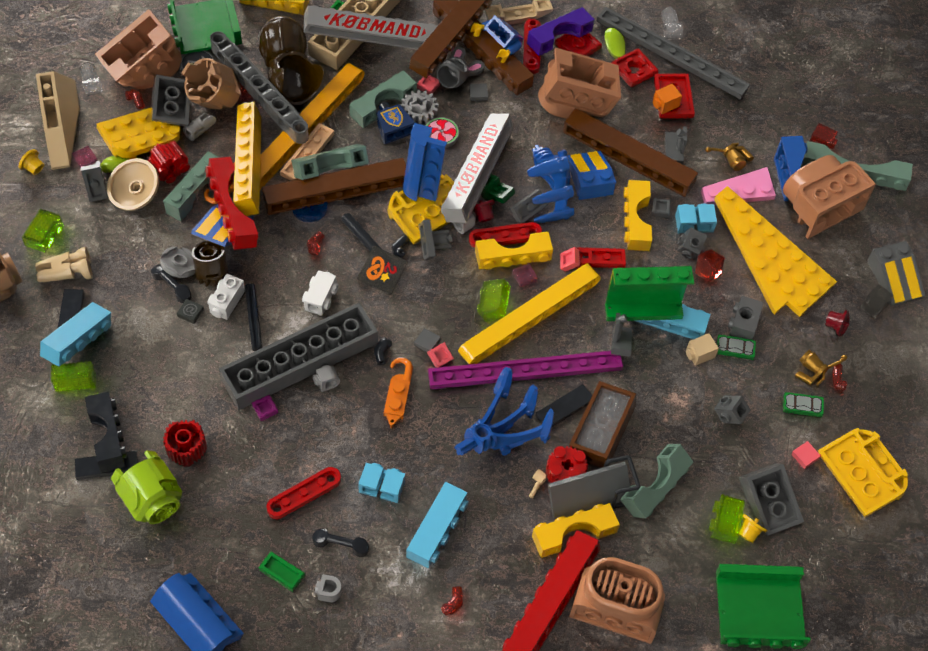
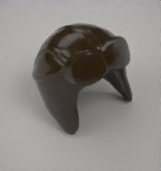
M278 16L270 19L262 26L258 36V47L265 65L270 68L269 61L284 52L295 51L305 54L307 48L306 34L297 21L288 17Z
M295 51L284 52L269 61L268 80L292 106H300L306 103L318 91L324 76V68L319 64L311 63L307 55Z

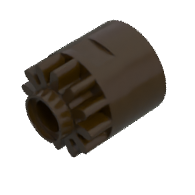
M211 241L201 242L193 248L192 258L199 284L205 283V287L209 285L215 287L221 279H224L226 274H229L225 248Z

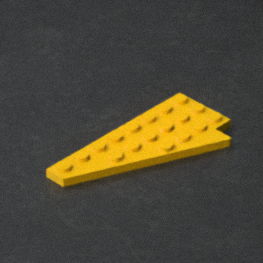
M727 186L715 196L714 201L774 315L787 305L794 313L801 317L836 284L837 281L731 188Z

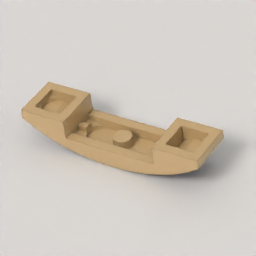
M532 0V4L503 9L501 4L485 9L488 20H491L496 15L508 24L524 23L528 19H538L553 11L550 0Z

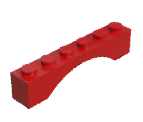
M231 157L209 158L208 166L205 168L206 176L210 178V188L214 190V200L219 204V215L223 216V226L228 231V241L232 242L234 250L256 248L258 232L254 220L239 211L229 196V188L234 183L235 167Z

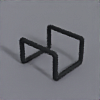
M628 455L608 459L604 464V467H607L609 463L628 460L636 486L615 491L611 504L613 509L625 507L623 503L616 504L619 494L638 490L641 487L632 459Z

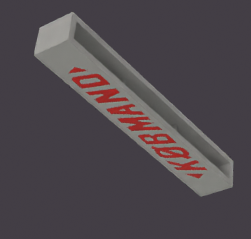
M315 5L307 6L304 13V33L417 50L437 27V25L432 23L425 24L417 21H405L399 18L392 19L385 16H373L367 13L360 14L353 13L352 11H340L334 8H321Z
M490 113L487 121H485L470 154L467 156L457 179L454 181V185L441 206V212L446 222L467 223L514 128L510 114Z

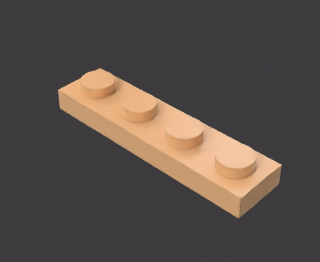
M319 123L309 135L308 141L299 147L282 168L280 176L290 181L299 180L294 177L291 160L320 153L334 136V130Z

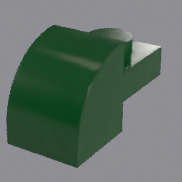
M490 174L481 192V196L486 201L493 199L494 202L498 201L503 204L515 194L514 187L501 183L499 177Z

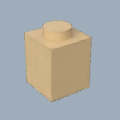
M708 333L689 341L686 355L696 366L714 359L719 348Z

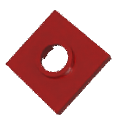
M639 48L611 62L612 64L619 65V75L630 88L659 72ZM635 67L639 69V71H636V73H631L632 70H630L629 68Z

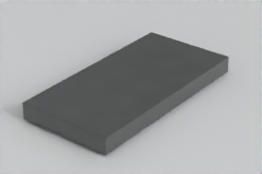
M625 461L549 483L548 490L552 518L555 520L561 516L569 517L579 510L587 511L598 504H612L615 491L630 487L628 468ZM625 493L618 495L616 503L622 502L620 499Z

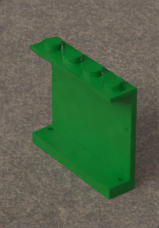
M170 0V3L167 4L169 14H172L170 15L171 25H175L172 26L173 35L177 36L174 39L176 46L180 47L181 54L210 50V35L216 31L223 32L235 45L242 44L241 31L233 0H210L175 6L174 0Z
M692 266L613 268L605 301L606 321H615L616 313H620V316L626 314L628 321L683 319L682 300L687 285L694 284Z
M719 564L716 570L721 644H727L728 647L748 645L750 648L770 646L772 649L787 646L796 650L806 647L811 639L805 636L800 580L804 576L803 567Z

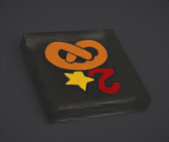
M373 246L357 280L392 295L408 262Z

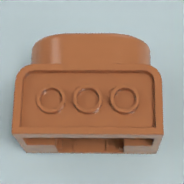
M149 9L95 53L117 83L119 82L122 86H130L136 89L153 87L156 74L172 77L178 71L182 61L181 52L176 46L175 39Z
M555 48V59L548 63V72L538 93L542 107L550 114L561 118H568L575 108L589 116L603 117L608 115L621 99L619 65Z
M826 155L793 173L784 184L783 193L791 201L794 210L799 215L797 222L800 225L806 223L809 226L805 236L809 239L864 210L876 183L856 162L847 161L841 164L835 156Z
M614 557L602 558L583 571L569 617L651 644L657 632L665 601L662 582L652 570L644 566Z

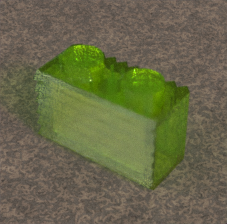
M40 209L21 237L24 245L46 253L48 248L53 246L57 233H61L63 229L60 215Z
M505 279L484 281L483 288L480 289L481 297L480 304L477 305V312L486 322L491 320L498 321V319L500 320L506 316L510 285Z
M82 361L80 363L73 362L72 364L69 362L59 367L52 364L51 382L55 392L96 388V373L91 361H85L84 363Z
M722 494L718 501H714L712 512H715V518H711L708 529L712 531L711 538L733 544L736 543L739 536L745 500Z

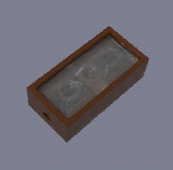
M599 381L569 444V448L572 447V449L576 448L577 451H583L586 455L585 460H587V463L603 468L605 461L613 458L634 412L636 393Z

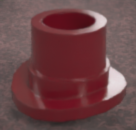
M480 200V204H476L473 212L477 214L479 222L483 223L494 219L492 205L495 203L494 200L486 202Z
M845 310L844 313L830 311L825 325L835 329L836 334L842 336L850 325L849 311Z

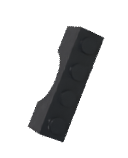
M109 391L85 397L87 413L91 424L100 425L107 429L103 439L94 445L100 472L103 473L125 467L124 459L128 457L125 446L121 447L120 443L124 442L122 430L117 428L121 423L119 415L114 414V410H117L115 398L111 399Z

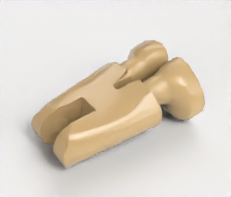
M82 247L75 253L70 254L68 251L37 262L35 264L36 271L38 272L36 274L37 281L51 282L74 279V273L76 272L81 273L85 279H93L90 267L91 260L87 247Z

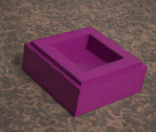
M270 395L251 403L260 421L279 413Z

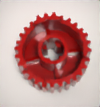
M171 141L165 145L160 143L151 148L152 154H150L148 162L156 168L160 181H166L168 184L173 183L178 175L189 170L188 157L177 142Z
M181 420L180 423L177 421L169 424V427L165 428L166 433H164L165 437H163L166 453L169 459L171 458V461L178 462L183 467H190L194 464V461L198 462L197 459H201V456H204V452L207 450L202 427L198 422L195 423V420L189 422Z
M563 446L556 447L547 460L545 474L548 481L552 483L586 473L588 464L587 460H585V453L581 450L577 451L576 448H568V446L566 448Z

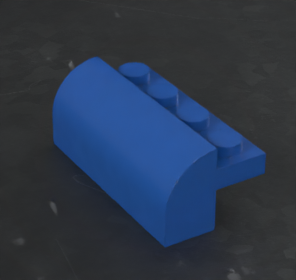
M414 123L411 130L403 191L408 198L417 201L418 197L436 201L447 142L431 138L433 128Z
M180 573L173 575L157 589L150 601L192 651H223L226 645L240 640L244 634L192 573L183 576Z

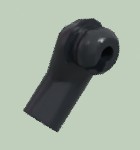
M404 234L392 244V253L397 259H402L406 253L403 246L409 242V238Z
M386 337L381 338L374 348L377 365L386 364L384 352L392 347V341Z

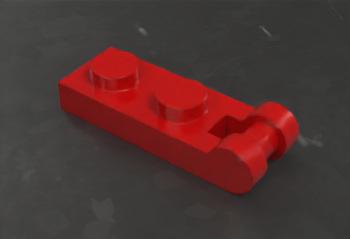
M577 247L579 249L580 266L575 267L576 269L585 264L599 268H625L626 266L625 249Z

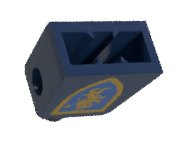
M387 102L381 103L379 105L380 111L377 112V125L383 143L388 144L410 136L415 122L402 106L397 104L390 107Z

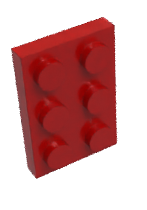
M655 74V91L673 84L682 95L680 106L664 114H661L658 110L659 118H694L695 112L689 74Z

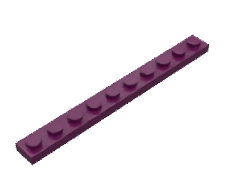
M611 351L429 368L428 377L430 389L496 383L505 367L512 369V381L620 371L623 369L621 355L611 354Z

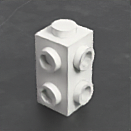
M318 270L316 276L311 278L310 288L308 292L305 291L302 302H304L305 311L323 316L325 310H328L331 305L332 295L337 293L338 284H336L335 275Z
M226 274L224 279L219 281L217 290L208 299L210 313L217 318L222 317L226 320L229 318L245 292L244 280Z

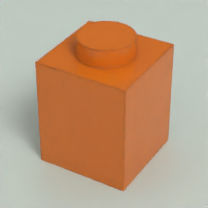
M670 84L655 91L652 103L661 114H664L680 106L682 95L673 84Z

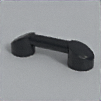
M161 264L155 265L151 269L153 279H164L175 290L176 299L179 303H184L186 299L191 300L189 287L179 284L171 275L163 270Z
M324 528L316 530L312 535V541L316 547H325L330 542L351 547L354 555L357 557H364L369 552L368 542L361 537L355 539L329 534Z

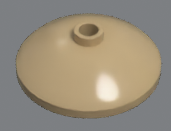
M134 158L122 162L113 170L108 179L107 194L110 201L116 207L125 211L143 208L157 193L159 187L158 172L150 162L144 159Z

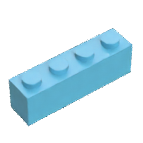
M94 302L90 303L40 342V356L60 367L63 363L68 362L77 352L82 351L91 341H95L101 333L110 328L111 312Z
M682 304L683 319L639 320L636 322L690 339H696L705 334L711 314Z
M444 483L406 549V558L426 568H429L431 563H436L440 555L439 549L441 545L445 546L448 542L450 529H455L458 524L460 511L464 512L467 508L469 501L467 500L466 491L450 483Z

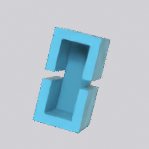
M703 203L698 204L697 207L683 204L677 207L675 218L678 233H685L691 227L694 228V225L702 233L714 232L717 224L714 204Z
M366 463L358 484L359 493L377 497L381 486L380 492L382 493L380 499L398 503L405 484V473L395 468L385 470L384 467L377 463Z

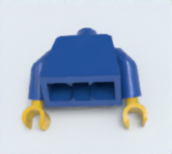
M496 15L491 20L482 22L481 25L474 23L470 31L474 32L475 37L480 36L481 30L487 31L505 48L501 49L496 57L503 58L501 63H505L509 55L519 51L524 40L510 24Z

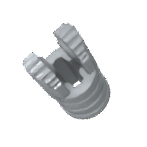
M203 113L190 122L188 127L185 126L183 132L189 140L194 141L215 124L216 118Z

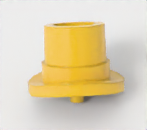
M32 149L23 155L18 168L20 170L26 169L33 175H37L44 168L45 164L38 158L39 152Z
M742 515L741 519L744 522L738 535L745 540L753 543L762 531L765 533L768 531L757 524L759 519L755 518L753 521L747 515Z

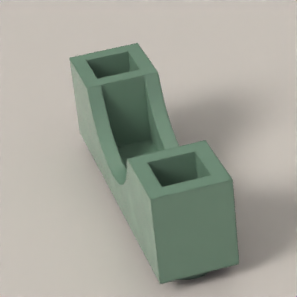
M404 70L393 75L389 80L380 83L378 87L366 92L365 95L349 104L350 116L362 128H365L377 120L376 107L381 102L386 100H399L402 102L405 94L411 95V91L417 93V82Z
M360 144L291 160L294 177L301 180L319 176L321 173L333 169L353 168L369 164L366 146Z
M208 151L163 200L166 214L179 221H182L192 210L195 197L200 189L207 183H210V178L206 176L205 171L209 158L220 157Z
M667 444L656 457L658 474L651 486H641L638 490L626 492L620 499L633 517H649L653 513V509L665 499V495L670 489L676 486L681 476L688 472L693 460L681 444Z

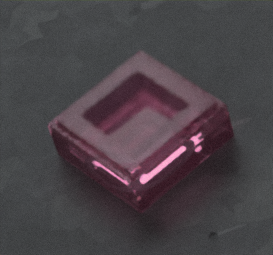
M89 146L72 153L80 168L97 161Z
M529 263L512 270V274L520 287L537 281L538 277Z

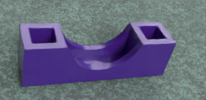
M581 7L555 20L546 22L544 25L531 29L528 33L527 44L538 56L543 55L553 49L554 38L557 35L571 34L582 37L592 32L595 19Z

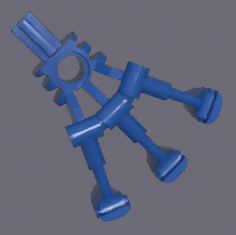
M535 145V148L532 149L534 166L527 170L528 176H541L552 190L532 198L533 204L555 202L554 212L536 217L533 221L540 224L561 219L567 220L574 216V208L567 206L568 199L574 197L573 186L570 185L571 175L567 151H558V155H554L550 148H542V146Z
M505 367L497 379L493 389V393L496 396L482 420L479 419L465 431V440L454 448L457 450V455L461 456L472 449L481 454L489 448L494 450L500 449L502 455H508L511 452L510 449L538 437L546 444L550 439L554 412L552 409H549L542 425L519 433L504 434L524 414L530 419L534 415L538 388L533 384L529 387L519 409L504 420L493 425L490 424L500 398L507 399L513 373L512 369Z

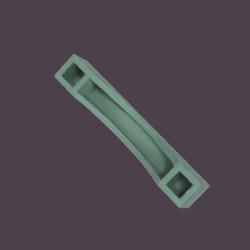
M807 141V153L804 155L801 167L826 155L835 156L841 164L849 160L840 157L824 144ZM897 160L879 165L857 163L878 186L906 191L911 181L913 167L911 163Z

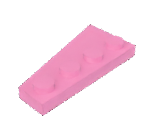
M767 167L702 187L701 190L704 203L716 205L714 201L715 196L727 186L745 202L774 200L776 197Z

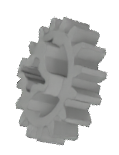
M418 90L417 93L411 91V95L405 94V98H402L401 106L414 122L418 121L419 124H422V121L428 123V119L432 120L434 115L437 116L439 103H437V98H433L432 93L427 95L426 90L423 93Z

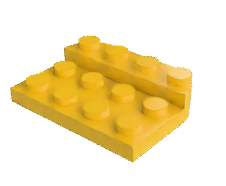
M152 107L97 123L98 132L115 157L120 156L122 158L134 159L137 158V155L150 152L151 148H154L157 144L162 143V145H165L171 141L178 142L180 139V125L152 121Z
M441 174L436 201L421 197L414 201L408 198L403 190L399 193L397 191L394 192L387 208L389 218L395 220L413 245L421 241L418 224L423 220H430L432 231H437L450 223L446 222L441 212V206L454 185V181L447 174L445 176Z
M856 428L819 449L818 453L866 518L894 500L902 498L908 486V474L905 469H901L879 440L880 436L878 433Z

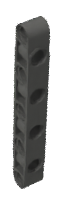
M213 32L210 35L211 49L220 62L233 69L238 82L294 142L298 144L306 143L309 139L308 124L299 115L297 110L223 32Z

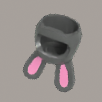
M456 46L451 52L450 58L444 60L438 66L437 78L444 87L457 88L465 82L468 76L482 73L484 63L477 60L468 65L463 59L466 54L465 50L460 46Z

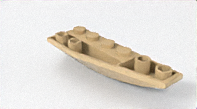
M54 71L36 74L51 169L68 168L71 166L80 111L76 82L74 79Z

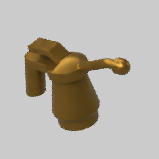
M731 143L725 149L705 148L706 152H723V155L728 159L730 167L735 171H740L746 166L745 159L749 162L754 159L744 146H738L739 143Z
M808 350L799 361L802 363V366L814 372L815 375L811 378L805 373L798 371L795 377L811 385L822 375V379L816 384L818 387L824 381L827 370L846 361L847 355H842L841 359L837 362L824 365L815 352Z

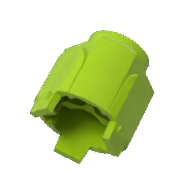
M147 450L144 453L147 457L146 460L137 463L124 474L119 468L115 469L111 480L115 485L116 492L136 521L158 524L171 517L179 509V501L183 491L155 451Z

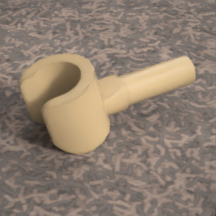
M540 469L532 477L537 482L529 495L530 498H534L540 485L546 481V474Z

